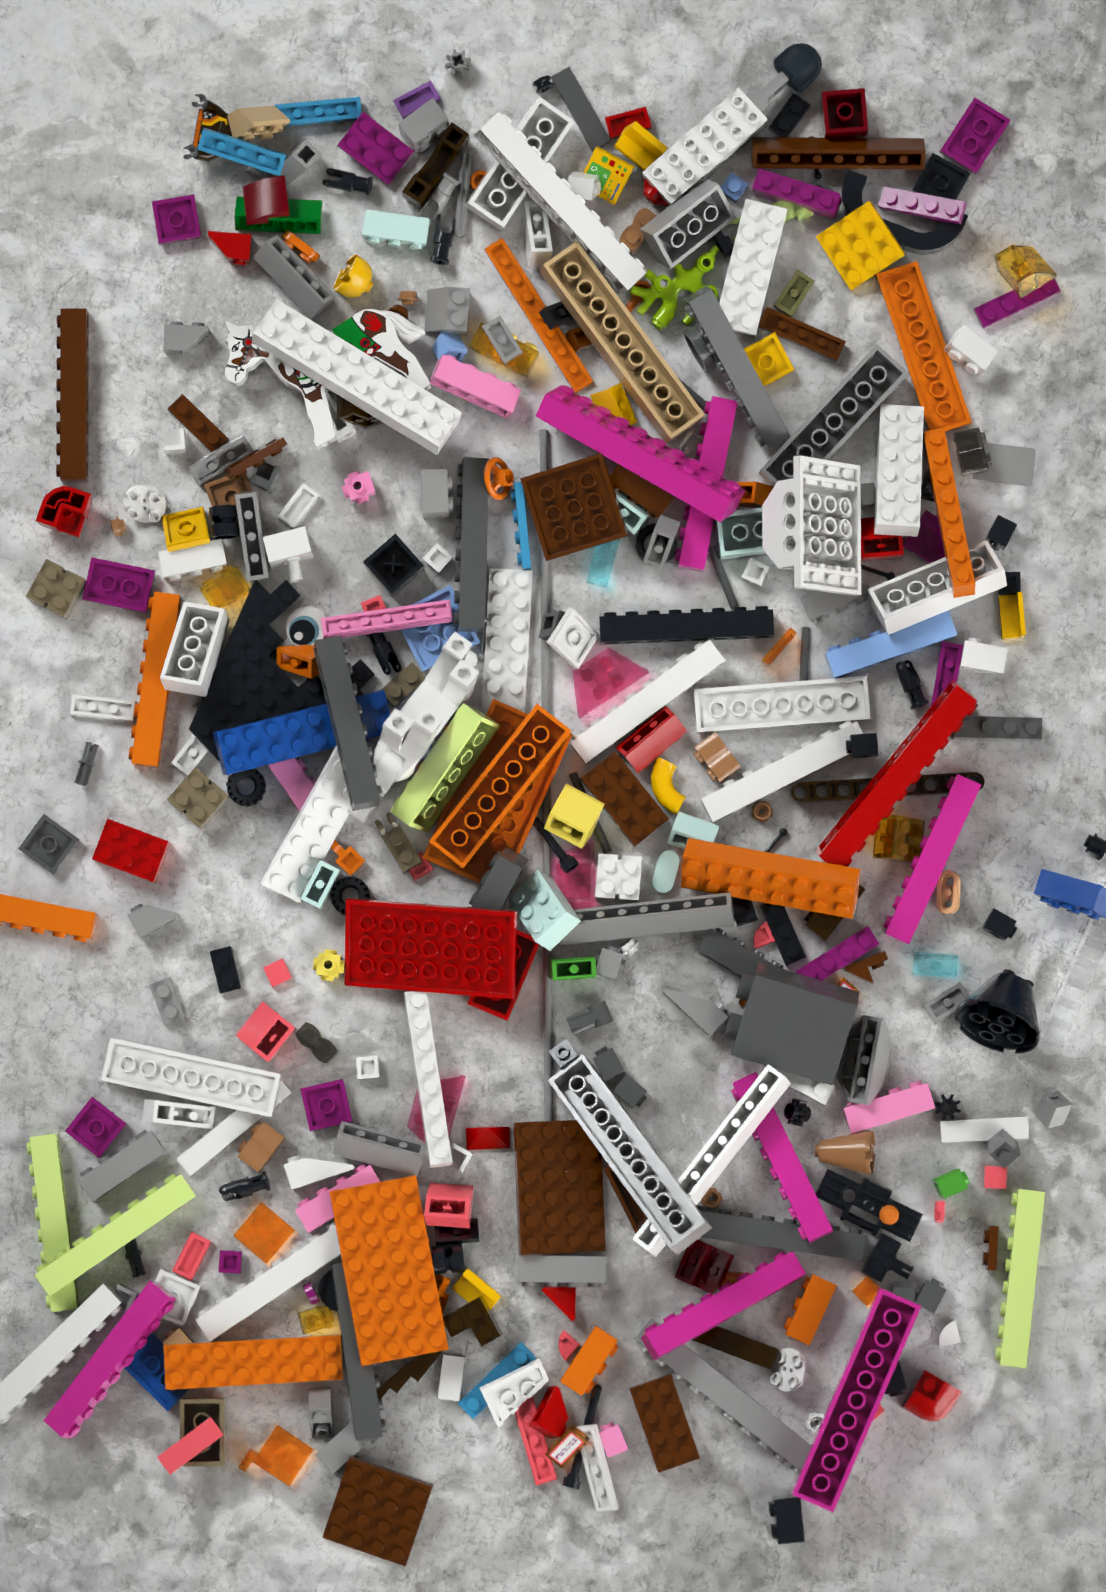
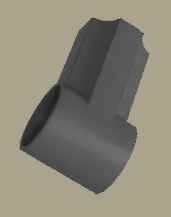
M605 1001L589 1006L587 1010L566 1018L573 1035L613 1021Z

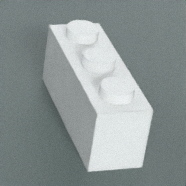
M222 539L212 540L208 544L181 550L158 552L163 578L165 580L169 579V582L180 581L182 576L190 575V578L200 577L206 571H211V573L223 572L224 568L228 567Z

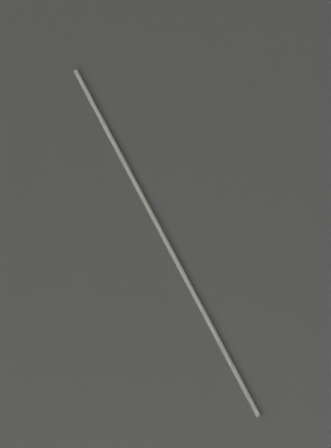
M546 429L540 430V472L548 470V430ZM540 543L542 625L544 614L549 613V561H546ZM541 639V707L550 713V645ZM551 785L542 803V823L544 826L551 812ZM542 837L543 873L551 877V848ZM543 947L544 1121H553V1087L548 1082L553 1077V1058L548 1052L553 1048L552 980L549 977L548 962L549 959H552V950L549 951L545 947Z

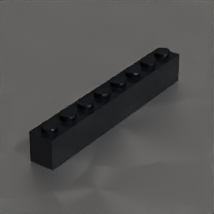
M757 606L755 610H747L746 607H734V611H725V608H712V612H703V609H690V613H682L681 610L676 609L669 610V614H660V611L652 610L647 611L645 615H638L637 611H629L621 616H617L616 612L603 613L604 616H599L600 645L773 638V609H768V606Z

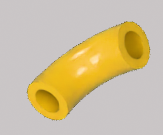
M657 757L651 773L652 791L660 805L677 815L686 798L673 785L672 777L677 767L667 760Z

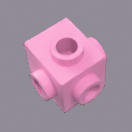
M359 471L347 475L348 478L344 479L345 485L342 486L345 498H350L351 503L362 504L369 501L368 497L376 495L369 471L361 474ZM361 486L360 489H358V490L355 489V487Z

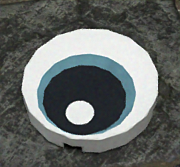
M306 606L300 607L291 613L287 619L286 632L292 644L313 646L315 640L323 639L321 618H325L323 612L317 608Z

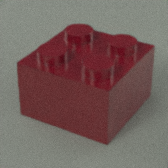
M865 88L822 91L820 101L824 138L866 137L868 134Z

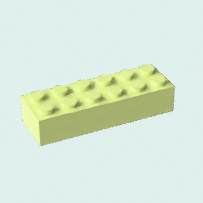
M463 703L455 711L449 725L443 729L441 737L430 748V753L426 759L418 766L416 774L407 782L401 796L394 801L390 812L408 826L428 833L501 725L482 711Z

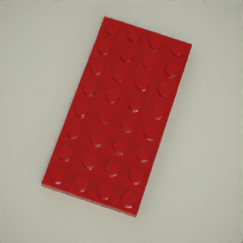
M348 898L346 899L344 985L514 999L517 911Z

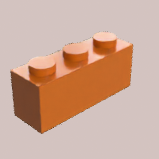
M811 1274V1277L806 1276L801 1287L804 1289L801 1298L797 1296L792 1306L795 1312L792 1318L787 1317L783 1329L786 1330L785 1335L810 1346L837 1285L814 1274Z
M595 1325L560 1382L581 1396L584 1392L589 1394L595 1385L592 1381L596 1374L601 1375L607 1366L604 1361L608 1355L613 1357L619 1347L616 1344L618 1339Z

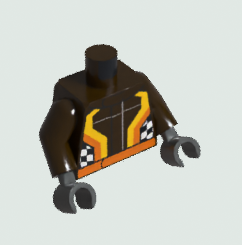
M195 94V96L199 97L200 103L192 102V106L202 107V109H199L193 145L183 148L189 150L190 154H186L183 157L186 160L194 157L196 160L211 162L221 157L197 150L202 131L205 127L232 136L227 117L228 114L220 106L207 100L205 95Z

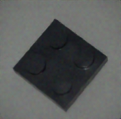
M932 153L912 192L956 200L971 173Z

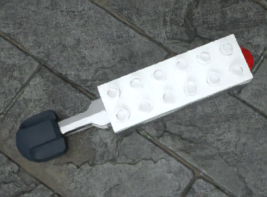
M793 44L773 60V66L778 75L764 88L751 90L745 95L738 87L642 172V181L644 182L643 194L652 205L669 207L703 179H708L748 144L752 137H756L766 128L767 118L764 114L767 112L768 102L787 85L796 92H802L818 77L821 72L822 61L817 50L808 44Z

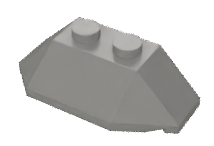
M863 1015L860 1021L849 1031L837 1077L848 1102L869 1105L884 1086L891 1046L884 1018Z

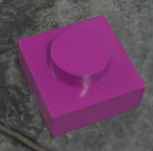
M220 1250L218 1272L241 1274L242 1251Z

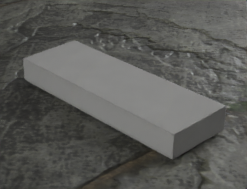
M244 434L187 467L198 486L224 472L223 469L250 454L253 450Z

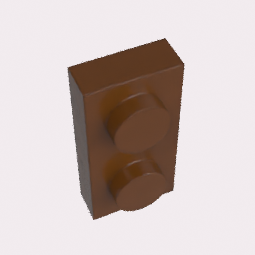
M988 1226V1230H984L983 1243H987V1250L982 1254V1265H986L985 1270L996 1271L999 1226Z

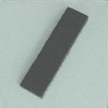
M570 67L551 76L553 84L591 151L593 152L597 146L601 148L610 143L611 140Z

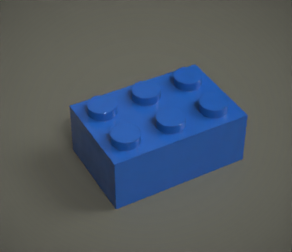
M1041 869L1034 894L1040 897L1041 902L1055 909H1060V907L1067 909L1066 911L1073 914H1085L1086 917L1094 920H1099L1100 917L1106 919L1105 887Z

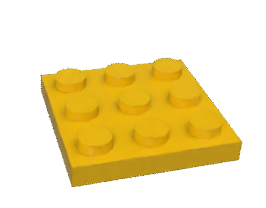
M870 200L815 236L850 290H853L905 255Z

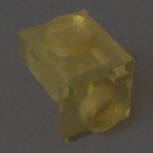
M320 1305L297 1313L303 1334L333 1327L334 1316L331 1309H328L327 1306Z

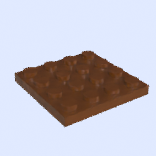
M602 453L520 478L546 561L629 536Z
M350 1455L322 1538L406 1567L433 1484Z

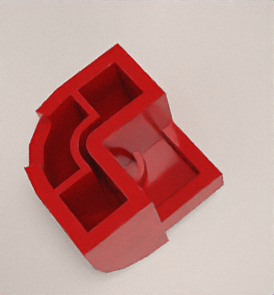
M68 486L55 488L45 495L35 521L48 529L80 538L85 521L90 513L92 495Z
M924 1370L901 1407L928 1422L939 1421L951 1412L962 1391Z

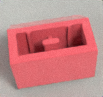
M262 1001L235 1036L270 1063L297 1028Z
M430 1183L424 1212L426 1225L470 1228L474 1185Z

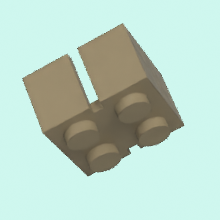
M46 559L26 598L67 620L85 588L86 580Z
M195 767L167 800L202 830L229 800L230 796L214 782L210 785L212 781Z

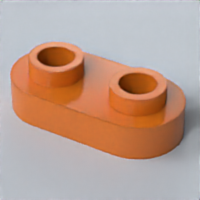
M286 230L281 236L283 241L292 250L295 249L300 253L299 257L306 263H315L320 257L314 249L292 232Z

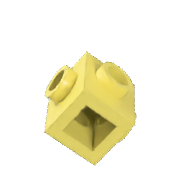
M324 949V953H319L318 957H314L313 970H317L316 975L321 976V980L334 981V978L340 977V973L344 974L345 961L342 960L341 955H337L336 950ZM326 961L332 962L333 965L330 969L325 968L324 964Z

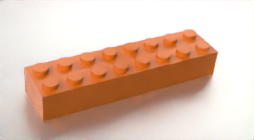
M536 704L429 842L465 869L571 734L572 730L540 705Z
M688 838L682 860L681 888L713 894L731 892V897L853 919L858 902L860 869Z
M341 1335L164 1344L165 1389L343 1380Z

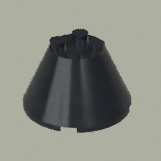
M1004 969L1002 973L993 975L965 999L955 1011L954 1019L960 1023L959 1029L973 1041L992 1050L1004 1052L1005 1049L1015 1050V1054L1026 1053L1036 1048L1040 1039L1033 991L1034 983L1015 975L1009 969Z

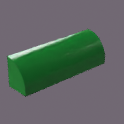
M237 196L234 214L235 230L285 232L288 230L292 233L321 234L322 200L288 199L289 216L268 218V223L247 225L244 197Z

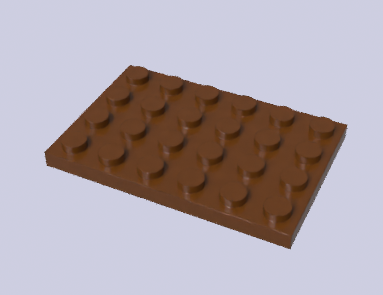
M577 1120L513 1123L519 1255L606 1251L602 1154Z

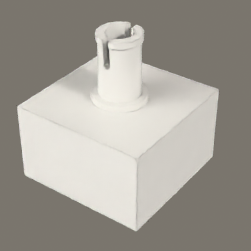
M305 526L263 537L271 567L275 568L286 565L290 583L303 580L299 561L314 558Z

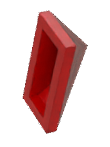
M510 1127L466 1128V1150L510 1149Z
M544 1287L542 1289L571 1321L575 1319L576 1287Z

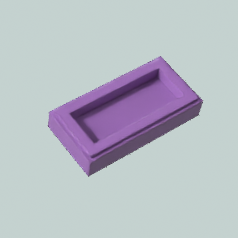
M429 81L394 99L393 102L402 119H405L433 98L438 103L441 101V98L432 81Z

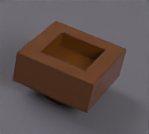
M580 327L568 330L565 334L575 353L593 346Z

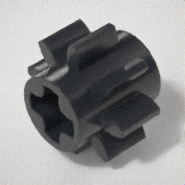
M942 1094V1101L934 1102L939 1106L935 1114H943L942 1120H945L947 1115L954 1120L953 1114L961 1112L960 1109H957V1104L961 1101L952 1100L953 1094L949 1096V1099H946ZM945 1101L948 1104H953V1107L950 1108V1113L942 1109L945 1106Z
M792 1099V1103H788L785 1106L784 1116L788 1119V1124L802 1127L803 1122H807L810 1119L811 1109L807 1106V1101Z

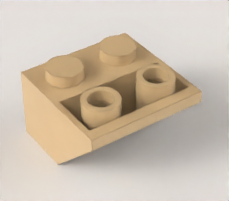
M275 106L237 108L227 116L232 137L248 142L255 138H260L261 141L272 139L275 133L282 132L283 128L290 123V119Z

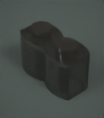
M979 427L954 433L953 440L962 476L967 477L988 472L989 466L992 465L990 453H986L984 445L987 444L985 433L980 432Z
M305 1022L295 1033L299 1042L305 1047L310 1048L314 1056L325 1064H329L339 1054L337 1047L328 1039L323 1038L319 1029L310 1023Z

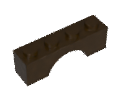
M451 122L439 139L428 161L413 175L403 189V198L421 209L433 189L443 179V174L448 172L470 141L469 133Z

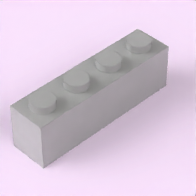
M278 235L265 241L253 257L260 267L274 279L311 320L324 313L336 297Z
M257 491L235 493L247 581L269 578Z
M342 1121L333 1154L418 1177L426 1144Z
M144 1130L135 1136L136 1141L132 1144L124 1143L116 1149L118 1151L117 1154L112 1157L108 1154L99 1160L100 1165L95 1169L89 1167L80 1173L81 1178L78 1179V1182L92 1202L97 1201L167 1153L153 1131L147 1133Z
M518 1255V1282H522V1286H535V1282H544V1287H557V1282L566 1283V1287H579V1283H588V1287H601V1283H606V1256Z

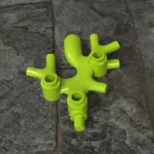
M712 245L708 252L704 251L700 257L696 258L694 266L690 269H684L679 262L673 267L675 271L673 280L666 275L657 276L648 269L644 277L651 282V287L646 289L633 285L630 289V294L643 298V302L636 312L643 316L654 300L658 297L661 298L663 304L652 317L653 321L651 322L656 329L661 331L674 318L677 310V296L681 291L688 290L693 294L707 286L712 289L717 299L718 290L713 285H703L702 276L713 269L714 261L716 260L714 257L720 249ZM703 260L707 261V267L703 265ZM661 280L665 282V287L660 285ZM687 314L682 323L689 327L694 317L690 318Z

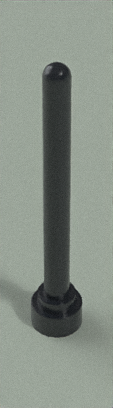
M536 816L533 826L560 859V868L565 874L571 872L578 866V861L574 856L564 852L551 833L544 829V824Z
M598 1384L593 1387L583 1426L593 1424L602 1387ZM580 1448L576 1450L571 1471L567 1473V1477L564 1476L562 1483L563 1486L579 1490L581 1481H579L580 1476L578 1475L583 1460Z

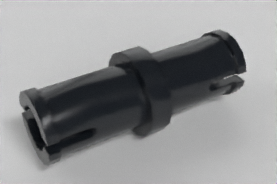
M136 1238L125 1244L124 1247L126 1250L125 1258L129 1261L133 1278L140 1277V1275H145L146 1271L141 1259L142 1251L139 1250Z

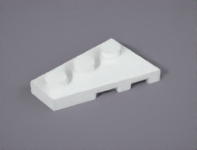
M539 1359L480 1387V1391L498 1428L507 1417L519 1409L518 1407L527 1398L530 1399L549 1381Z

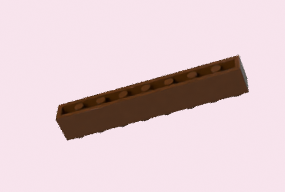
M752 137L751 158L752 168L924 170L926 149L924 138Z
M86 308L60 309V315H57V328H60V336H57V349H60V357H57L56 361L57 370H60V379L56 381L57 392H60V400L56 402L57 413H60V421L56 423V432L60 434V443L56 444V454L60 456V464L56 465V476L60 477L62 483H88L89 312Z

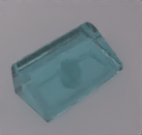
M914 952L913 975L956 977L959 955Z

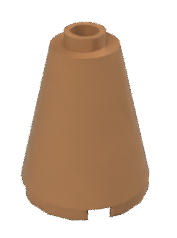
M864 1131L820 1140L819 1144L815 1145V1157H819V1161L822 1163L867 1175L874 1172L876 1153H874V1146H876L874 1131Z

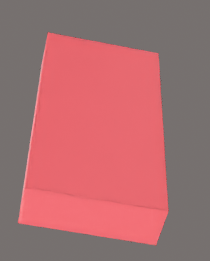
M191 1232L172 1271L192 1281L212 1241Z

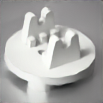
M146 484L131 487L125 493L123 501L127 517L130 520L144 523L160 521L167 505L162 492L154 486Z
M795 1348L779 1350L771 1370L770 1382L772 1385H776L778 1389L784 1392H794L803 1385L807 1377L808 1365L807 1359L801 1351Z

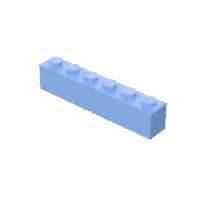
M948 610L889 635L879 630L870 633V638L861 640L859 637L850 640L847 646L841 647L840 644L828 648L829 652L825 653L824 656L832 678H840L933 646L942 641L956 638L957 632Z

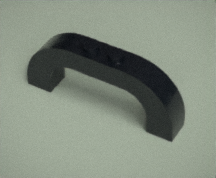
M850 169L846 172L841 188V206L845 216L863 205L862 192L868 176ZM964 214L961 225L943 221L937 229L927 233L916 232L888 220H883L903 251L926 255L940 252L953 244L961 234L968 215Z

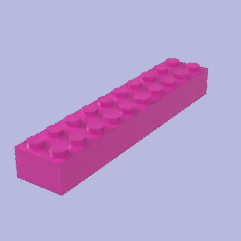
M561 385L545 394L536 414V417L598 453H602L605 457L719 522L735 513L745 492L737 482L726 480L721 477L722 475L719 472L705 468L700 461L696 459L691 460L684 456L685 454L681 450L672 449L666 445L665 441L649 436L646 430L630 425L627 419L616 417L611 414L609 409L592 403L593 401L590 398L574 393V390L569 386Z
M878 1288L791 1491L792 1495L832 1513L834 1512L921 1309L920 1305Z

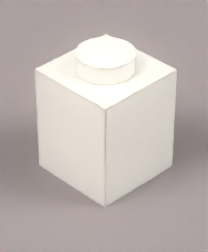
M573 172L568 176V183L571 185L570 190L575 195L579 194L584 200L592 201L600 194L601 182H598L599 175Z

